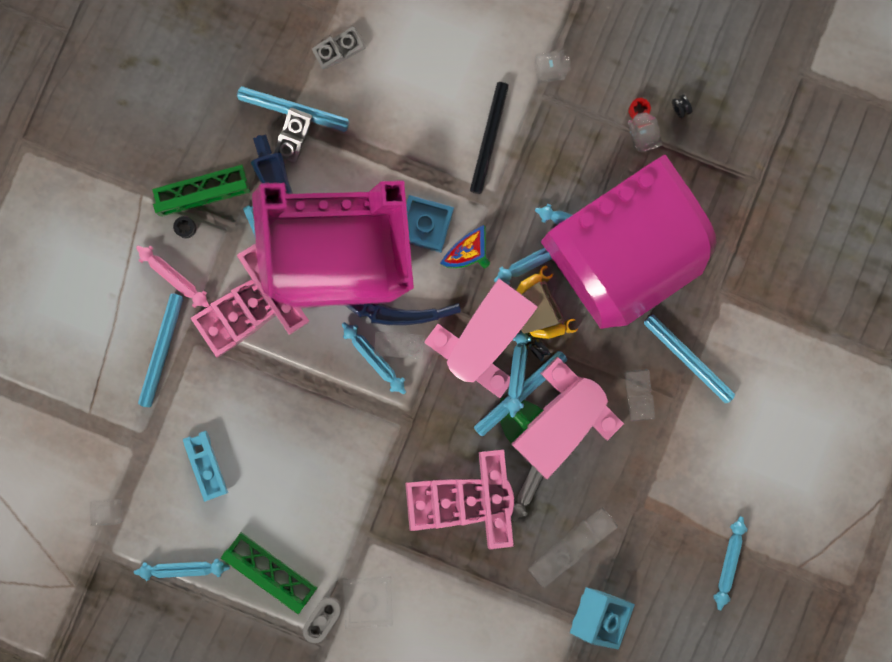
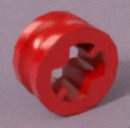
M644 98L635 99L629 107L630 117L636 121L644 120L651 111V105ZM638 104L642 105L641 108L645 107L642 115L637 114L638 111H634Z

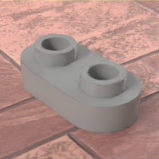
M326 597L319 602L303 627V635L307 641L319 643L324 640L341 613V605L338 600ZM331 605L334 609L333 612L327 613L325 606ZM312 626H318L320 628V632L314 633L312 631Z

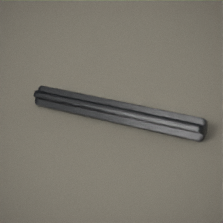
M497 82L470 187V192L474 194H481L483 191L509 85L505 82Z

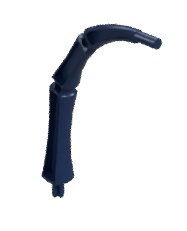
M266 134L253 138L259 158L252 160L251 165L261 184L285 183L286 194H293L282 154H272ZM381 303L345 305L360 318L367 316L370 318L371 323L383 325L423 324L461 312L459 303L437 310L436 308L404 310Z

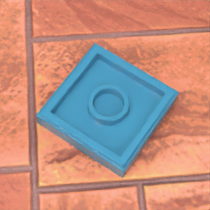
M409 195L406 207L410 245L442 253L454 207Z

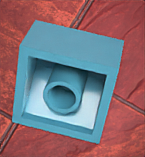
M586 587L584 594L581 596L580 605L573 619L570 633L591 644L619 650L635 604Z

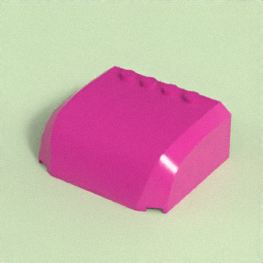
M663 155L557 225L546 234L541 243L549 252L551 258L600 329L627 326L702 275L715 252L716 235L710 220L667 156Z
M381 181L369 192L286 194L285 183L260 184L252 194L259 277L262 289L268 297L297 308L387 303L414 289L404 181Z

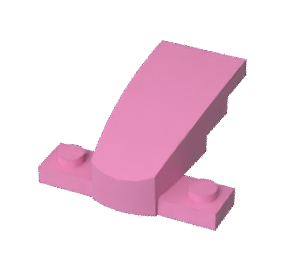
M256 243L237 254V258L252 280L232 289L229 294L210 304L211 306L191 317L192 322L216 358L238 345L275 316H277L289 335L309 323L308 318L300 307H291L268 297L264 293L259 277Z
M498 279L471 318L460 338H457L440 324H437L424 343L447 359L446 363L456 377L466 382L474 383L477 381L501 398L509 387L510 376L492 363L514 339L538 307L501 279Z
M556 357L540 374L560 394L543 408L544 411L512 443L546 479L566 460L591 427L608 441L624 424L606 406L608 400L600 385L593 380L578 377L559 357Z
M504 450L479 452L481 479H448L405 483L410 531L437 529L485 521L488 549L513 547L511 515L514 508V495L512 487L507 480Z

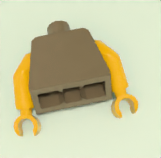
M543 266L538 274L535 273L523 280L516 289L518 293L538 307L521 330L524 334L530 333L533 337L545 339L564 335L565 332L574 333L578 328L570 330L568 324L575 321V319L564 320L546 283L552 278L553 274L548 277L544 276L542 271H545L548 266Z

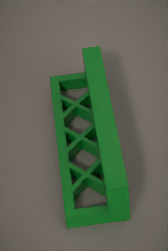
M239 165L154 188L152 191L156 203L153 206L155 213L162 217L250 193L244 166ZM240 172L242 180L232 183L226 182L230 174ZM215 179L220 182V185L217 187L204 189L208 180ZM192 185L198 188L195 193L181 195L186 186ZM170 191L175 194L173 199L161 202L160 193Z
M242 532L239 533L231 546L220 557L298 615L318 588ZM243 540L249 545L251 555L241 556L234 549ZM265 556L269 559L270 569L260 570L257 568L255 557ZM247 558H251L252 563L249 562V561L246 560V559H247ZM273 563L276 564L278 567L273 568ZM284 570L287 572L289 583L279 584L275 581L274 571ZM271 572V577L268 576L266 573ZM292 577H294L298 581L293 582ZM303 584L310 589L304 600L295 595L293 585Z

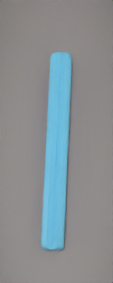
M240 87L237 93V98L241 101L287 114L288 110L292 107L312 115L311 122L346 132L349 126L347 118L252 89Z
M170 294L138 404L147 408L152 406L183 302V296Z
M650 315L644 321V325L724 403H729L734 399L735 393L655 315Z
M561 351L556 352L524 381L523 394L519 399L520 403L546 380L540 373L556 357H559L564 363L567 361V357ZM507 396L474 426L475 431L480 436H484L510 413L507 408H504V403L510 400V396Z

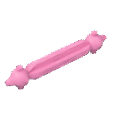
M152 246L136 247L139 252V261L141 263L148 261L150 267L185 297L192 298L193 307L204 306L208 308L210 306L206 298L207 292L204 290L197 292L196 287L161 257L153 255L152 250L154 248Z

